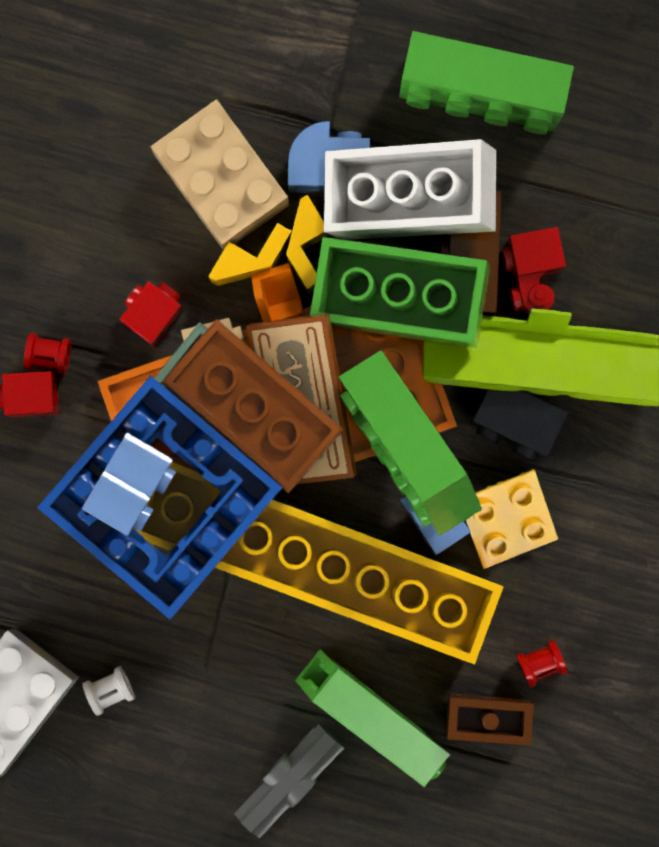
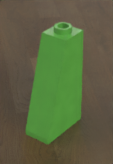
M319 649L295 680L313 703L423 787L430 780L437 778L444 770L446 759L450 754L436 740L321 649Z

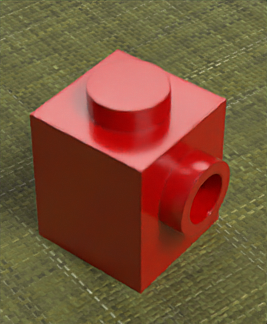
M148 281L144 287L138 285L130 293L125 301V305L128 308L119 320L156 348L184 311L183 307L177 302L181 296L163 282L156 287Z

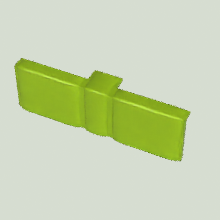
M531 308L527 321L483 315L478 348L423 341V380L443 385L500 391L523 390L539 395H569L573 398L659 406V335L586 326L568 325L572 316L571 313Z

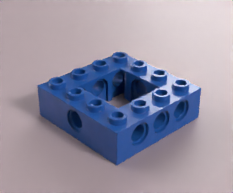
M150 375L37 508L168 619H171L282 487ZM126 433H130L148 445H151L158 438L221 491L167 556L135 529H132L130 534L126 536L82 510L83 505Z

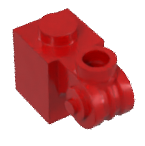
M558 227L510 236L506 242L507 247L502 248V259L505 271H512L516 287L509 289L513 310H522L528 315L531 308L549 310L554 303L553 290L547 285L540 284L539 281L541 276L562 272L566 267Z

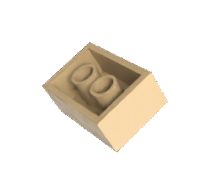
M217 99L150 146L159 163L223 251L228 242L235 245L289 206L288 196Z

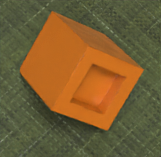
M290 263L251 274L254 296L263 322L305 316L301 296Z

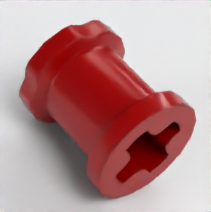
M29 333L24 352V367L26 369H32L33 366L57 369L59 374L65 375L71 357V339L64 338L62 341L38 338L37 333Z
M554 639L548 641V646L527 655L523 653L516 655L530 688L536 686L537 681L556 673L561 675L568 673Z

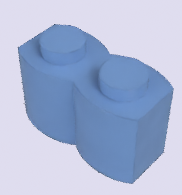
M126 433L87 498L82 510L126 536L130 534L133 528L141 532L154 510L147 506L155 490L163 494L176 471L169 468L174 459L130 433Z

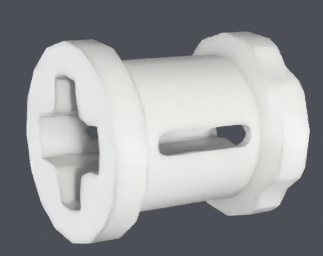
M121 666L114 668L113 674L92 683L88 680L82 683L86 698L96 716L103 714L104 708L124 699L127 701L135 699L131 683Z

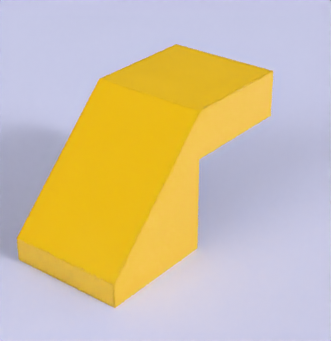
M308 195L300 199L286 253L287 261L290 263L307 294L314 291L317 273L303 250L319 242L323 237L328 236L324 232V221Z
M277 223L257 258L228 242L208 276L210 281L220 286L251 278V274L274 268L289 244L292 231Z

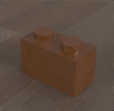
M448 694L445 736L448 740L531 746L534 704L528 699Z

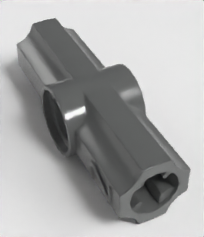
M318 723L290 754L285 753L262 778V784L235 811L234 815L247 830L260 838L289 806L293 808L315 785V779L344 749V746L329 730Z

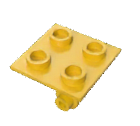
M534 469L526 473L522 472L516 477L503 482H497L496 485L487 486L486 489L476 492L482 510L466 519V523L483 569L558 540Z

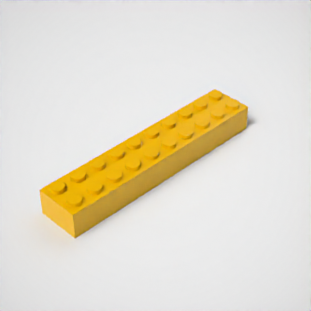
M174 462L169 467L176 471L174 477L163 494L155 490L147 506L154 510L141 532L136 530L151 544L169 551L176 546L221 493L196 470ZM273 499L215 566V568L474 665L504 587Z

